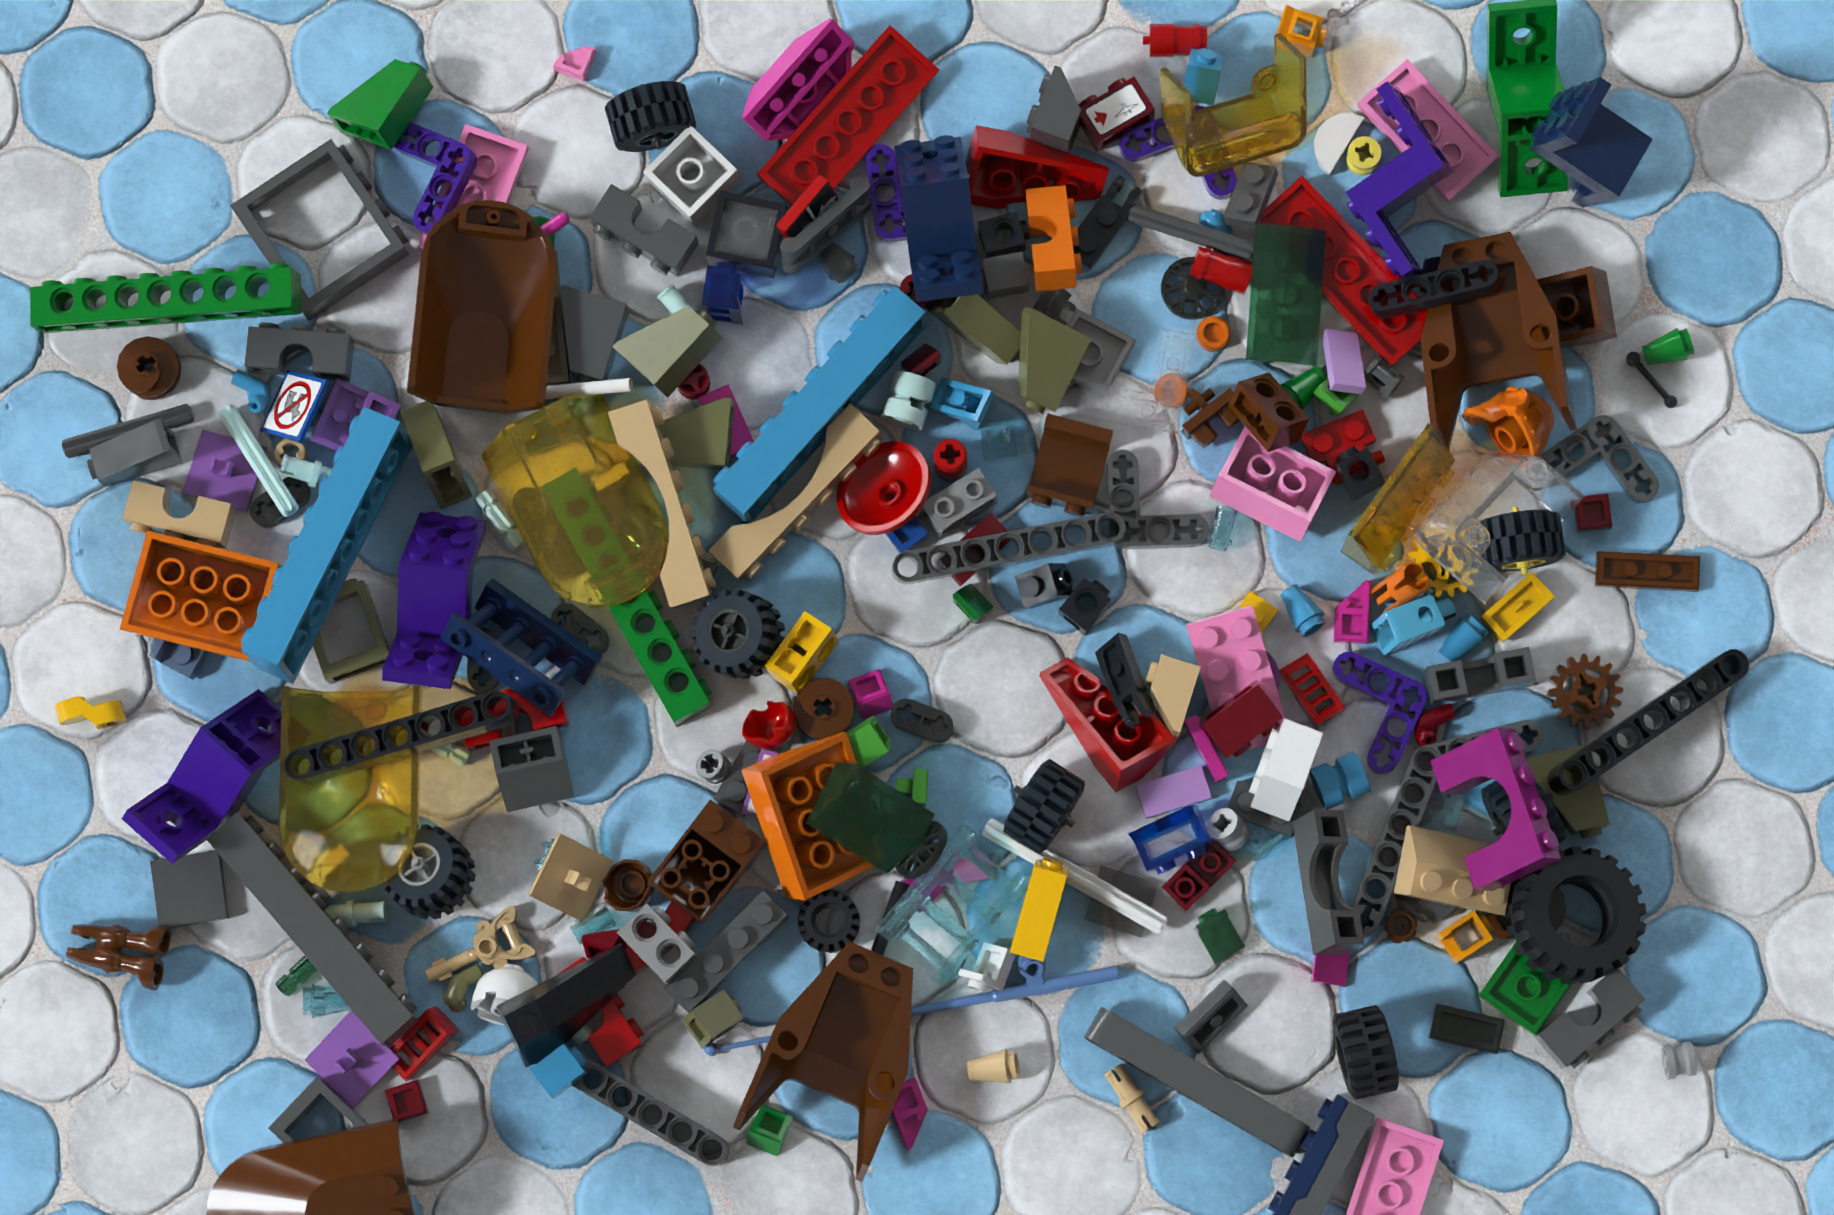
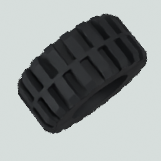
M1569 847L1564 851L1558 850L1561 857L1560 860L1517 879L1518 884L1511 888L1508 896L1512 903L1506 907L1505 918L1511 919L1512 925L1506 929L1509 938L1515 936L1518 945L1513 947L1517 955L1525 954L1529 958L1526 965L1532 971L1541 969L1543 971L1542 977L1550 981L1559 978L1561 984H1574L1576 982L1583 984L1606 976L1629 961L1628 956L1635 953L1641 944L1637 938L1645 933L1646 923L1640 922V917L1647 914L1646 904H1639L1637 896L1643 894L1639 884L1635 886L1631 884L1629 878L1633 874L1627 867L1620 870L1616 866L1618 859L1610 854L1603 858L1600 856V850L1594 848L1582 851L1581 847ZM1565 884L1576 885L1589 892L1598 903L1602 913V931L1599 939L1591 946L1582 948L1571 945L1564 941L1554 930L1550 922L1548 907L1550 897L1558 887Z

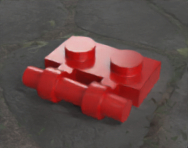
M1363 409L1302 433L1300 437L1307 456L1321 464L1325 463L1327 467L1335 470L1333 464L1338 462V454L1355 445L1360 451L1365 446L1376 442ZM1381 450L1371 453L1376 465L1385 462ZM1354 462L1350 466L1351 476L1360 472L1366 474L1365 466L1362 463ZM1337 472L1331 484L1334 483L1336 486L1342 484Z

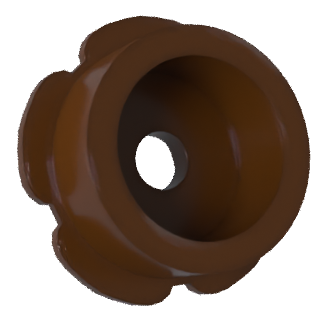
M1396 909L1390 913L1389 917L1385 918L1383 929L1388 933V938L1392 942H1409L1416 935L1415 927H1417V920L1406 913L1405 910ZM1399 923H1402L1404 925V928L1402 930H1399L1397 928V925Z

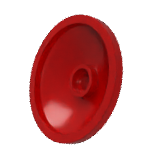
M898 441L881 443L880 447L870 457L867 458L864 455L855 464L858 469L847 481L843 482L840 479L836 494L838 511L842 519L852 529L867 535L886 534L908 523L920 511L930 491L931 470L925 457L912 445Z

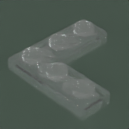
M1162 327L1151 393L1084 381L1078 417L1178 434L1196 333Z

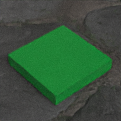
M1516 940L1478 996L1533 1036H1536L1572 984H1561L1559 978L1550 981L1542 977L1543 971L1541 969L1532 971L1526 965L1529 958L1525 954L1518 956L1513 947L1518 945Z

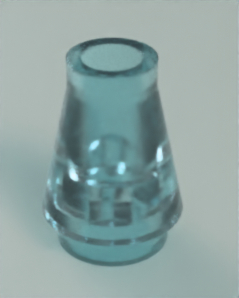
M312 984V987H303V1015H312V1018L352 1010L334 988Z

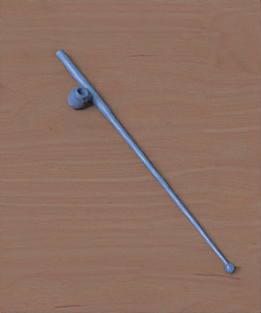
M1019 955V971L1026 978V983L1004 987L1003 991L994 989L987 993L911 1007V1016L988 1002H1003L1119 979L1117 966L1043 979V974L1046 970L1045 958L1041 962ZM771 1036L717 1046L712 1042L704 1047V1052L709 1056H715L718 1051L768 1043Z

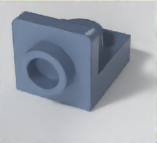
M154 638L151 643L152 651L149 656L194 680L209 652Z

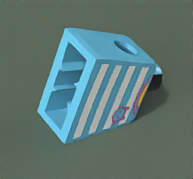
M1427 595L1385 611L1370 625V628L1383 657L1435 635L1445 626L1446 620L1456 616V610L1449 598L1435 602L1432 595Z

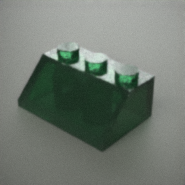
M836 763L806 824L884 873H889L921 844L935 814L859 765Z

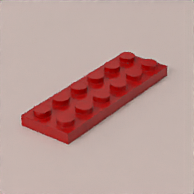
M889 25L756 175L791 207L819 175L828 180L834 189L939 72V69Z
M1303 176L1298 178L1265 208L1258 230L1390 368L1396 365L1421 342L1428 309L1386 319L1378 318L1372 313L1368 303L1370 291L1377 285L1400 280L1401 278L1398 275L1395 276L1390 271L1385 261ZM1413 290L1408 294L1410 299H1421ZM1398 292L1399 302L1403 303L1402 294ZM1387 296L1381 297V306L1388 305Z

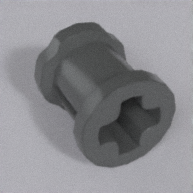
M1377 356L1365 369L1364 377L1365 381L1382 394L1381 398L1385 401L1397 389L1405 377L1401 374L1397 376L1382 363L1383 359Z

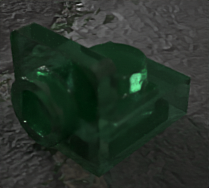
M1216 908L1205 912L1197 918L1200 923L1194 928L1214 965L1245 948L1228 918L1229 915L1226 909L1219 913Z

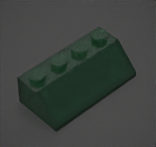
M1255 224L1246 360L1248 362L1317 367L1327 231L1290 225Z

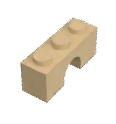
M135 480L132 481L122 517L128 525H131V531L146 535L147 531L152 530L164 533L163 535L180 539L185 538L212 547L227 548L237 509L231 503L198 496L196 506L190 515L184 518H174L169 513L172 493L164 487Z

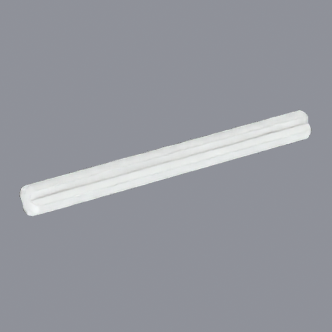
M991 818L986 823L982 835L1032 864H1035L1036 860L1043 861L1045 857L1063 862V867L1069 868L1067 884L1156 934H1160L1164 929L1168 917L1049 849L1037 854L1004 833V824Z

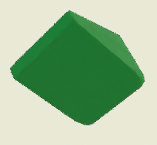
M972 584L966 585L953 594V603L974 624H978L993 609V605Z
M762 1105L750 1128L746 1143L778 1156L792 1123L793 1116Z

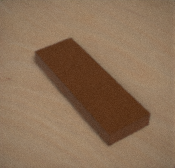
M1596 552L1595 587L1699 591L1700 556Z

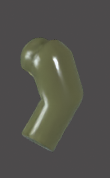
M479 964L461 971L450 978L443 997L444 1003L449 1006L452 1012H460L466 1007L467 1002L464 996L467 988L478 983L479 979L484 975Z

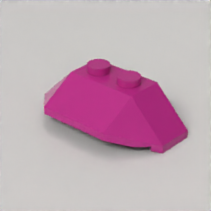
M831 18L796 38L751 88L741 118L764 141L788 139L851 69L854 41Z

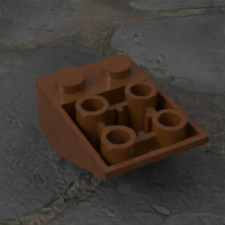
M710 799L647 883L703 924L746 874L765 849L767 843L763 838Z

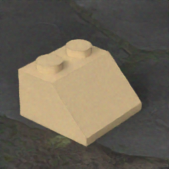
M1161 654L1158 663L1151 662L1145 686L1150 687L1149 696L1153 700L1154 708L1163 725L1178 741L1201 667Z

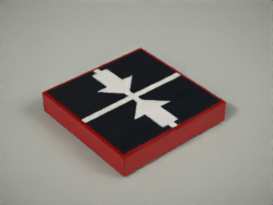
M821 175L817 176L776 224L784 239L796 237L808 222H813L825 211L831 202H836L839 199L829 181Z

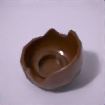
M623 859L612 865L602 881L605 902L617 911L634 912L648 904L652 900L655 888L647 883L653 875L651 869L646 864L631 859Z

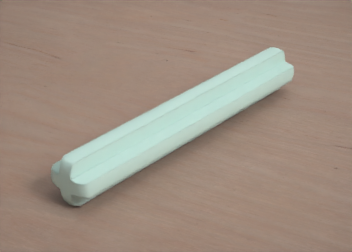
M228 405L219 412L220 418L284 517H289L296 513L299 509L298 504L236 407Z

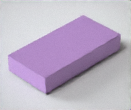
M1326 329L1322 334L1330 390L1362 394L1366 389L1358 333Z
M1201 765L1135 786L1145 819L1212 798Z

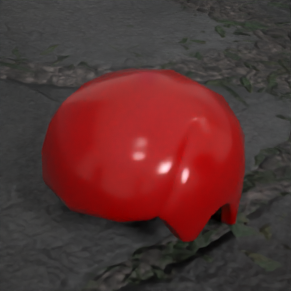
M767 701L768 708L766 710L758 711L752 709L748 713L743 723L742 736L747 742L758 749L764 748L774 751L782 747L791 738L795 729V715L786 703Z

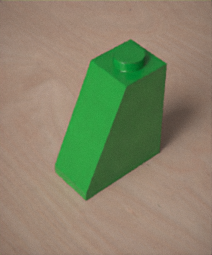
M394 59L332 106L327 114L341 133L392 150L433 89V85L426 76V70L421 65L412 61L406 63Z

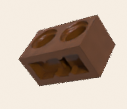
M1269 372L1239 381L1227 405L1267 452L1297 443L1310 419Z

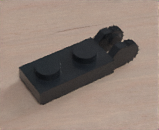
M1118 175L1105 196L1102 194L1078 228L1079 246H1073L1074 254L1080 253L1081 263L1090 269L1095 266L1125 224L1132 206L1136 204L1143 193L1142 189L1135 187L1129 193L1122 207L1113 202L1112 200L1121 191L1126 180L1121 175Z
M1118 632L1095 652L1113 704L1117 707L1122 717L1121 719L1128 728L1135 729L1141 722L1138 711L1145 717H1149L1156 709L1154 708L1152 698L1145 692L1147 689L1128 637ZM1133 701L1134 704H1136L1137 709L1131 704Z

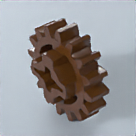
M1582 654L1578 663L1571 656L1567 659L1568 668L1559 664L1556 667V671L1560 676H1551L1549 678V682L1555 685V688L1548 690L1547 696L1555 697L1556 699L1550 705V708H1560L1562 712L1559 714L1558 719L1561 721L1566 716L1571 718L1570 727L1572 728L1578 721L1582 722L1584 730L1590 728L1591 721H1594L1600 727L1604 724L1603 715L1608 719L1615 715L1610 707L1619 708L1622 702L1616 699L1615 695L1621 694L1624 690L1622 687H1617L1614 684L1620 678V675L1614 674L1611 676L1609 674L1612 667L1611 663L1604 667L1600 666V656H1596L1592 662H1588L1587 655ZM1585 670L1595 672L1600 677L1594 678L1589 676ZM1569 675L1572 685L1570 690L1563 694V684ZM1581 684L1584 688L1590 687L1592 689L1589 699L1586 695L1579 696L1577 691L1581 688ZM1607 689V700L1601 709L1599 697L1601 692ZM1575 705L1583 708L1585 714L1574 711L1570 706Z

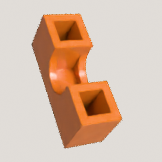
M1066 185L1025 189L1030 236L1046 235L1052 238V240L1046 243L1032 244L1036 292L1076 288V274H1082L1080 253L1074 254L1073 246H1079L1077 226L1070 225V219L1075 218L1074 198L1067 199Z

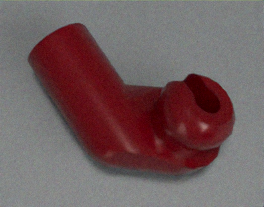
M1450 703L1420 715L1414 731L1417 744L1425 746L1436 743L1439 725L1456 719L1455 712Z

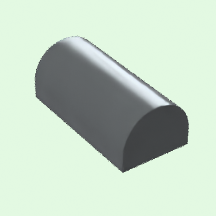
M1223 980L1174 1029L1199 1054L1248 1005L1227 981Z

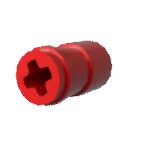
M1150 24L1149 36H1143V45H1149V57L1190 56L1191 48L1198 50L1207 49V26H1200V24H1195V26Z
M1200 246L1195 254L1189 274L1194 276L1195 279H1203L1243 295L1248 284L1254 285L1257 278L1252 276L1253 262L1232 255L1227 256L1212 251L1211 248Z
M946 439L937 444L933 454L936 474L941 479L949 482L961 479L968 467L965 446L955 439Z

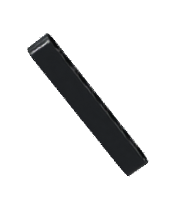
M1730 649L1709 660L1556 765L1548 775L1550 788L1556 794L1568 795L1598 778L1743 678L1749 669V661L1746 655L1737 649ZM1724 660L1732 665V675L1725 671ZM1698 678L1705 682L1707 686L1706 693L1698 688ZM1671 696L1679 701L1680 711L1672 707L1670 702ZM1644 715L1652 718L1654 722L1653 730L1645 725ZM1618 733H1621L1626 737V748L1622 747L1618 743ZM1591 751L1599 755V767L1591 762ZM1564 770H1568L1573 775V785L1568 784L1564 780Z
M491 691L296 749L286 756L284 769L290 778L304 784H314L509 726L518 719L520 713L519 705L514 698L506 693ZM505 700L507 703L506 712L499 717H495V705ZM472 710L474 713L472 723L463 727L461 724L462 715L466 711ZM435 720H440V731L438 734L430 736L428 732L430 724ZM402 730H407V741L403 745L397 746V734ZM374 739V751L370 755L365 756L363 752L364 744ZM337 749H341L343 754L342 760L338 764L332 765V753ZM309 759V770L305 774L300 775L298 772L299 764L302 760Z

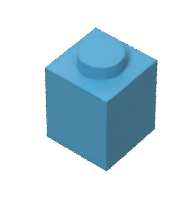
M1191 48L1181 99L1214 106L1224 59L1223 54H1218L1206 48L1199 50Z
M562 1044L530 1070L549 1096L555 1099L588 1074L583 1068L588 1062L576 1046L569 1049L567 1045Z

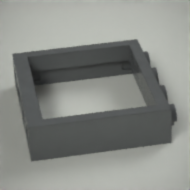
M332 139L230 205L269 264L285 263L251 211L332 158L388 239L390 245L310 298L301 287V311L308 321L409 255L404 246L409 240L399 225L394 228L391 227L386 219L391 214L382 200L378 198L374 201L367 192L372 189L369 181L362 171L357 174L354 173L349 165L354 161L343 144L337 148Z

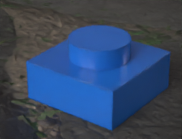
M916 516L902 527L885 534L899 553L909 551L929 536Z

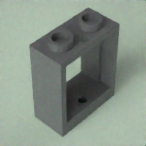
M316 1077L268 1129L283 1143L295 1141L289 1133L323 1097L333 1104L355 1127L368 1125L369 1123L322 1078Z

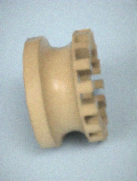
M284 439L275 449V458L281 465L284 454H286L284 449L296 446L300 450L296 453V457L306 461L307 451L301 443Z

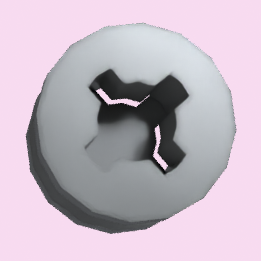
M1222 808L1215 811L1207 823L1209 835L1223 849L1228 851H1235L1241 848L1249 838V826L1232 809Z
M1691 1041L1683 1042L1680 1046L1676 1047L1670 1044L1662 1045V1062L1668 1080L1675 1079L1679 1074L1696 1076L1697 1063Z

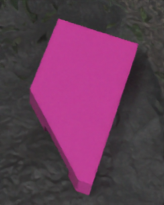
M1371 580L1364 581L1353 593L1336 606L1333 643H1369Z
M915 1077L904 1081L892 1110L906 1150L912 1149L928 1111Z

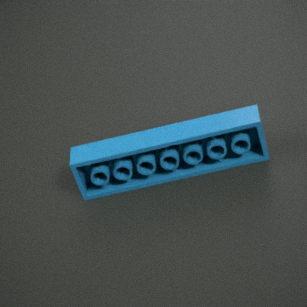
M896 286L889 292L883 290L872 304L875 308L867 317L861 315L850 328L852 334L844 342L839 340L832 346L827 353V356L830 358L822 367L816 365L804 379L807 384L799 393L795 390L791 392L782 403L784 409L776 418L770 416L760 427L759 431L762 434L754 443L748 441L738 451L736 456L739 459L731 468L724 467L715 477L713 482L716 485L713 487L717 500L744 524L752 523L826 440L827 427L850 403L856 407L927 327L926 312Z
M363 407L359 416L356 415L353 418L349 427L350 435L345 445H341L335 453V465L330 475H326L322 479L318 490L319 496L314 506L311 505L307 509L303 518L304 526L299 536H294L289 544V556L284 566H280L276 570L272 581L273 587L268 597L265 596L259 603L257 609L258 617L253 627H249L242 638L241 644L243 647L241 650L257 669L291 684H294L413 446L409 435L400 421L366 407Z

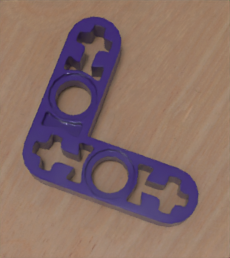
M1191 106L1129 129L1121 136L1119 144L1120 153L1123 158L1131 162L1141 161L1189 144L1209 195L1218 200L1231 197L1237 182L1236 175L1213 116L1204 106ZM1193 115H1197L1199 119L1205 118L1206 121L1203 122L1202 129L1198 130L1196 125L1185 128L1186 135L1181 136V127L1177 122L1178 120H1182V126H1185L1192 122ZM1165 125L1172 127L1176 134L1175 138L1170 142L1159 140L1156 135L1158 128ZM1145 132H1151V141L1155 147L1150 148V141L1141 144L1140 151L1136 153L1133 148H1126L1129 145L1130 138H1134L1136 142H1141L1147 139ZM1211 144L1217 147L1219 156L1213 161L1204 160L1200 155V149L1204 145ZM1222 163L1225 166L1219 168L1220 175L1223 180H1230L1227 183V190L1222 191L1220 186H1213L1216 183L1214 168ZM1206 169H1213L1209 173L1206 171Z
M410 122L394 145V148L406 156L436 167L413 215L415 227L427 236L433 225L457 206L476 168L477 156L465 144ZM410 134L417 140L416 145L407 140L401 141L402 135L408 136ZM433 141H439L440 148L437 154L426 156V147ZM456 157H465V161L463 163L458 162L456 164L454 162ZM450 171L453 174L456 173L458 175L457 178L455 179L448 172ZM445 182H451L452 190L450 194L446 197H439V187ZM433 201L440 204L442 208L440 209L437 205H432ZM427 216L435 217V221L433 223H426L425 219Z
M878 144L870 148L866 154L875 232L880 240L885 242L906 241L907 236L906 232H904V225L895 226L893 233H887L886 228H880V226L885 225V219L892 218V222L895 224L904 223L902 217L904 213L895 153L889 146ZM877 154H883L885 159H890V161L885 162L886 177H880L878 164L871 163V161L877 160ZM889 185L894 189L895 195L890 201L882 202L876 197V190L880 186Z
M1343 652L1338 655L1333 663L1332 670L1336 680L1390 705L1367 755V765L1370 770L1380 775L1388 774L1398 764L1427 699L1426 689L1418 681L1357 653ZM1348 659L1354 661L1353 667L1356 670L1363 672L1364 665L1371 669L1366 674L1362 685L1357 682L1361 677L1360 675L1351 672L1348 677L1342 674L1343 668L1339 666V663L1346 664ZM1376 673L1386 675L1389 679L1388 689L1382 692L1372 689L1370 685L1371 676ZM1411 688L1417 690L1416 696L1420 698V702L1414 701L1407 712L1414 713L1413 719L1404 712L1393 710L1395 705L1402 709L1406 701L1402 691L1409 692ZM1399 718L1405 722L1407 730L1403 736L1394 737L1388 732L1387 724L1391 719ZM1381 736L1390 743L1400 744L1399 750L1394 746L1391 747L1388 758L1392 760V763H1385L1383 767L1376 765L1378 759L1373 757L1374 753L1380 754L1386 745V742L1379 741Z

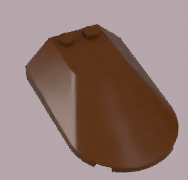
M494 200L473 201L455 207L453 211L437 221L429 231L420 258L407 393L437 406L508 414L543 409L548 373L557 261L554 247L548 234L543 232L538 224L533 221L534 218L527 212L505 202Z
M398 1119L281 1143L245 1153L230 1163L216 1180L209 1195L206 1215H415L402 1162Z

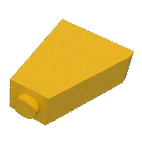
M1046 857L1043 858V861H1035L1009 953L1041 962L1044 961L1069 873V868L1063 867V862Z

